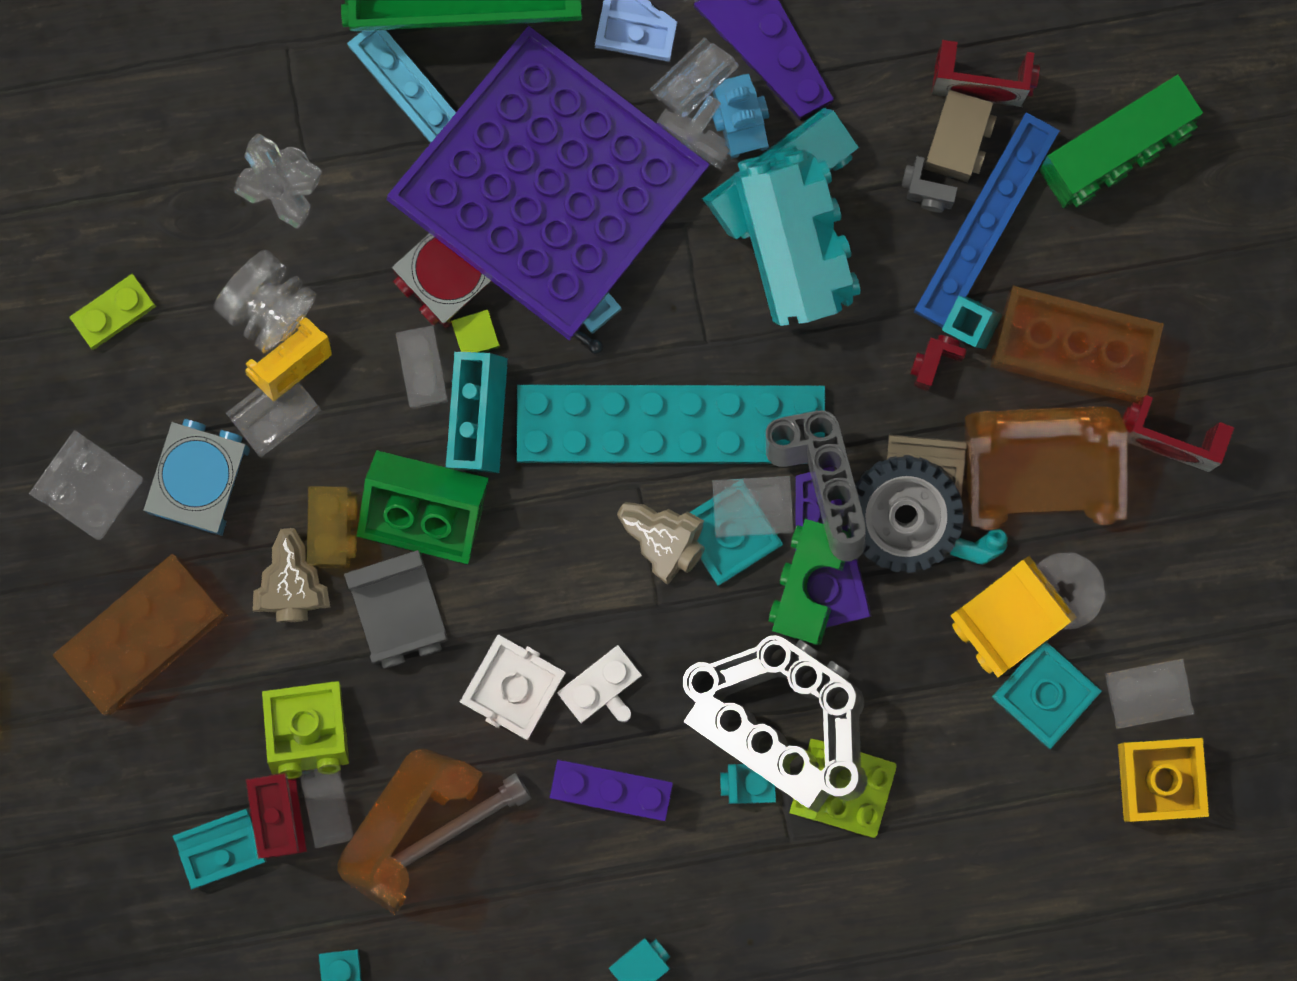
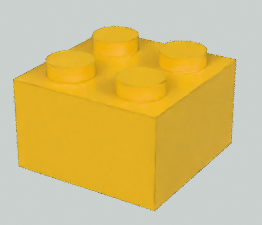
M1203 738L1118 744L1124 822L1209 817Z

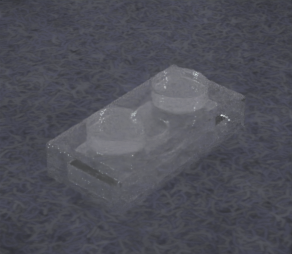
M434 326L395 333L410 409L448 402Z

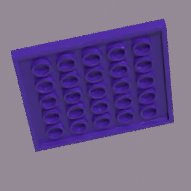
M528 26L387 195V201L570 341L707 171L710 164Z

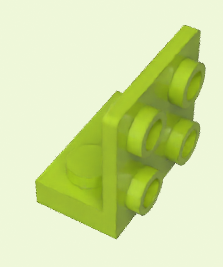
M810 739L807 751L815 756L819 768L823 770L825 767L824 741ZM861 752V767L867 776V786L858 798L842 800L830 794L818 812L807 808L793 798L789 813L875 838L878 834L897 766L893 762ZM804 761V763H803V767H802L801 772H802L803 769H804L805 761ZM844 769L838 773L836 785L839 789H843L850 784L851 772L849 769Z

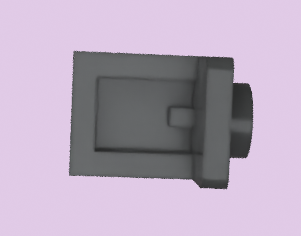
M917 156L914 166L906 165L902 187L908 188L906 200L922 203L921 208L928 211L943 212L944 208L951 209L955 201L957 187L921 180L920 176L924 158Z

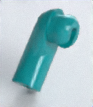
M996 528L990 530L987 535L975 543L959 538L955 542V547L950 552V555L983 565L1003 554L1007 548L1008 537L1003 530Z

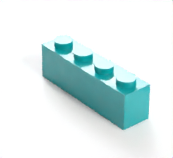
M823 108L759 157L762 162L775 158L774 152L779 149L796 146L797 150H806L808 153L814 154L818 162L825 160L829 169L832 168L835 171L848 164L853 158L851 153L859 147L834 110ZM733 175L702 199L729 236L735 239L739 237L745 239L750 237Z

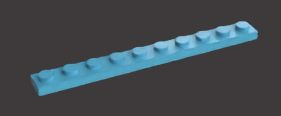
M386 30L360 32L347 43L349 48L431 143L456 112ZM608 293L584 322V325L593 334L622 309Z

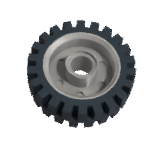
M904 455V457L894 456L874 464L856 482L855 487L866 525L863 554L869 560L874 561L876 565L882 568H889L895 572L906 571L910 573L916 572L918 569L925 570L930 568L935 562L939 563L942 561L945 555L955 547V542L959 539L962 531L963 504L958 488L953 480L935 463L933 464L927 459L916 458L910 455ZM902 505H911L917 512L912 521L902 523L895 518L896 510Z

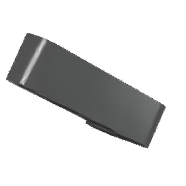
M813 411L773 420L766 429V456L773 465L779 467L808 463L832 554L837 559L843 561H852L859 558L865 549L866 525L836 417L827 411ZM823 432L828 434V436L818 438L813 434ZM779 440H787L791 443L787 445H779L775 442ZM834 466L837 470L825 471L822 467ZM841 499L847 503L837 506L832 504L831 501ZM847 525L849 538L846 537L845 533H842V527Z

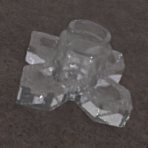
M257 133L248 143L244 155L252 168H245L238 176L234 192L251 203L270 198L279 219L298 229L307 219L311 207L304 195H310L318 186L322 171L320 168L309 163L308 157L300 149L287 147L279 150L276 143Z

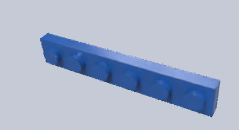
M1027 112L1025 113L914 310L916 314L943 328L958 296L966 297L1058 135V129Z

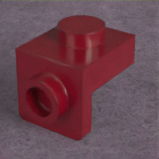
M939 335L938 340L930 338L925 353L917 352L910 374L917 376L914 386L928 391L932 385L941 355L962 362L967 349L960 347L961 342L948 336Z

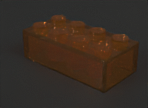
M1013 286L1008 293L990 367L1137 403L1147 395L1164 324Z
M171 554L56 651L53 656L103 715L110 716L227 617L228 614L178 556Z

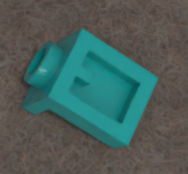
M728 764V773H720L721 796H729V804L776 802L774 784L744 764Z
M359 949L319 954L321 981H362Z

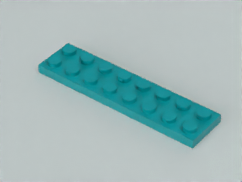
M517 385V463L772 464L766 456V429L768 425L778 418L813 411H825V386ZM823 432L813 434L818 438L825 437V433ZM779 440L775 443L779 445H787L791 442L787 440Z

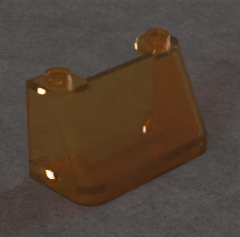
M1109 407L989 411L976 412L965 417L971 526H978L984 530H993L999 528L1002 523L1008 520V513L1084 510L1085 514L1093 519V522L1102 525L1113 524L1116 520L1127 519L1128 432L1120 413L1116 409Z
M428 749L412 751L404 759L338 860V871L341 878L348 885L396 915L406 900L404 893L409 885V875L406 868L392 858L391 854L429 797L443 807L449 800L466 798L471 801L482 785L483 773L466 762Z

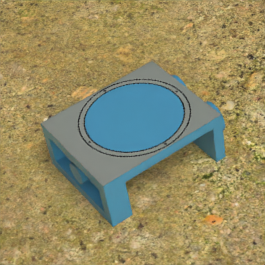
M184 419L182 425L172 422L144 511L154 516L222 536L227 523L223 519L242 457L243 455L248 456L250 448L246 444L241 443L243 437L221 430L219 436L204 432L206 425Z

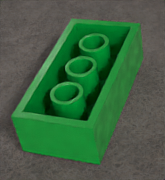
M1176 75L1047 155L1039 172L1063 209L1072 203L1078 208L1096 196L1095 193L1102 184L1106 183L1108 188L1114 186L1128 176L1127 173L1133 169L1132 166L1138 163L1140 168L1158 158L1160 156L1159 153L1166 148V144L1170 143L1172 148L1190 138L1192 136L1191 133L1198 128L1196 122L1203 112L1179 75Z

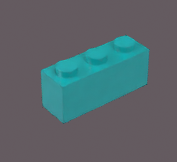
M454 352L446 468L469 472L499 473L508 358L492 353Z

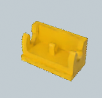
M306 317L298 321L301 326L298 327L297 332L257 363L250 359L245 363L248 367L245 369L246 375L273 402L332 356L328 336L321 332Z

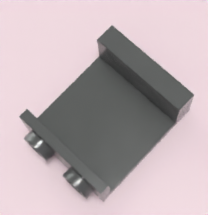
M419 550L344 574L348 588L352 591L371 651L370 658L373 664L382 663L383 669L396 666L405 662L404 655L419 651L420 657L430 655L442 650L440 643L449 641Z

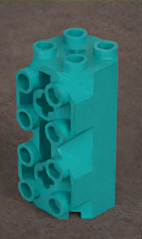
M796 146L779 149L774 152L775 158L762 162L760 157L743 160L738 163L739 171L734 174L773 322L780 326L790 325L788 317L797 316L799 323H807L836 314L842 310L841 303L849 306L853 303V296L860 294L858 278L854 272L850 273L847 258L851 257L849 243L845 235L837 236L834 231V222L841 220V211L837 200L831 198L827 185L832 182L830 169L825 160L818 162L814 154L808 153L806 150H797Z

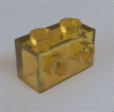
M308 486L307 564L315 568H350V558H356L357 538L356 535H351V520L357 519V496H351L352 491L348 487Z

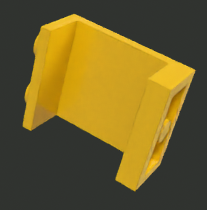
M1030 556L1023 559L983 592L950 615L955 621L952 627L956 634L965 643L968 641L972 643L978 651L976 658L986 672L989 674L994 672L997 677L1001 676L1077 618Z

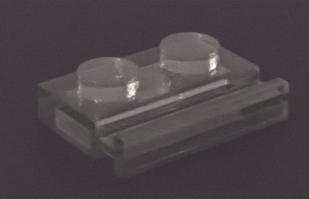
M704 37L658 80L650 90L659 101H663L667 107L685 118L727 79L739 65L730 54L715 44L709 43Z
M298 382L274 402L258 387L226 412V414L260 457H263L319 413L321 409L300 382Z
M790 476L712 480L716 538L793 533Z
M1183 659L1105 674L1116 729L1194 714Z

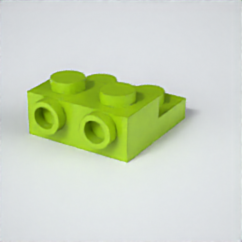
M339 681L262 691L267 763L272 774L287 773L288 779H295L302 775V770L317 769L321 774H333L340 771V765L349 764L347 732L344 724L342 692Z

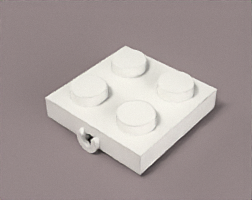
M497 635L460 703L487 717L485 721L499 728L501 725L528 740L566 672L539 658L540 653L527 646L526 649H523L504 637Z

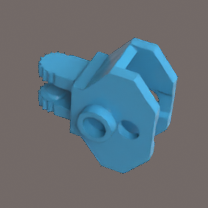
M749 73L712 83L716 108L711 109L717 132L723 131L731 159L739 157L740 153L759 148L761 151L767 150L769 145L764 119L769 118V112L764 96L757 97Z

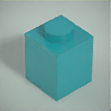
M958 296L942 331L973 347L986 349L1003 314L971 298Z
M643 938L608 969L618 981H656L670 969L666 961L671 957L657 939L650 943L646 938Z

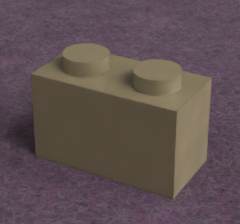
M949 90L924 169L967 183L972 172L979 174L986 153L979 150L983 136L990 138L997 117L990 114L993 103Z

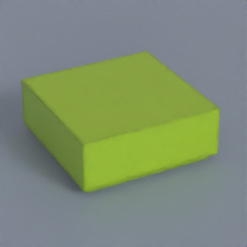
M488 309L451 321L461 352L484 353L500 348Z

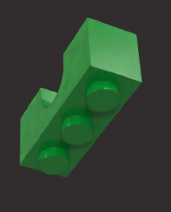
M805 519L803 526L797 525L794 531L791 547L795 548L796 551L792 564L786 562L783 568L780 585L785 586L781 601H774L769 615V622L774 623L773 632L821 645L832 608L820 605L811 599L807 591V582L810 575L821 567H831L843 571L846 561L837 559L832 554L824 524ZM842 530V533H845L846 537L849 538L848 531Z

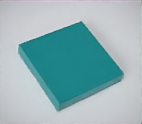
M740 480L689 512L704 520L703 529L697 542L705 546L704 553L700 559L717 586L783 546V543L743 480Z
M1045 641L1028 655L991 698L1048 749H1051L1102 691Z

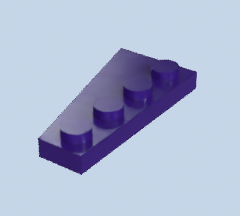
M699 0L694 3V8L702 17L704 16L715 27L717 33L726 42L730 43L742 56L746 64L760 75L767 83L766 85L799 120L833 102L832 95L779 0Z
M832 466L824 468L823 470L835 471V467ZM810 472L796 475V526H803L805 519L823 524ZM841 499L831 501L832 504L837 506L844 505ZM847 525L843 526L842 530L847 531ZM858 559L846 561L843 571L831 567H821L810 575L807 582L809 596L814 602L832 608L826 628L872 617Z

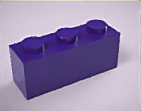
M557 760L550 798L665 821L673 783Z

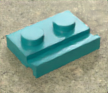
M248 809L238 811L173 836L191 889L267 862L266 858L258 859L253 824Z

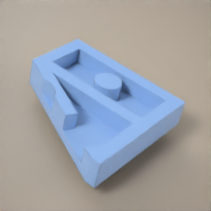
M604 0L595 48L670 62L677 21L664 11L656 9L649 0Z

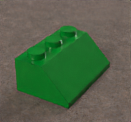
M376 450L365 478L356 537L412 551L419 550L420 553L469 564L483 511L489 478Z

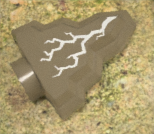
M625 502L620 507L617 513L618 518L627 533L640 542L641 554L652 563V572L664 583L669 584L680 569L688 573L695 567L705 550V546L697 542L704 526V520L689 512L679 515L670 509L657 513L644 504Z
M280 529L272 547V564L262 572L261 587L254 591L253 611L276 612V622L308 621V611L331 607L328 587L320 584L317 569L307 563L306 547L296 529Z

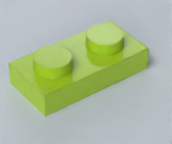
M132 273L71 315L70 319L90 348L94 350L156 306Z

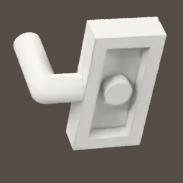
M617 645L558 691L557 694L580 723H583L604 705L609 708L619 722L624 723L630 719L631 712L618 694L642 675Z

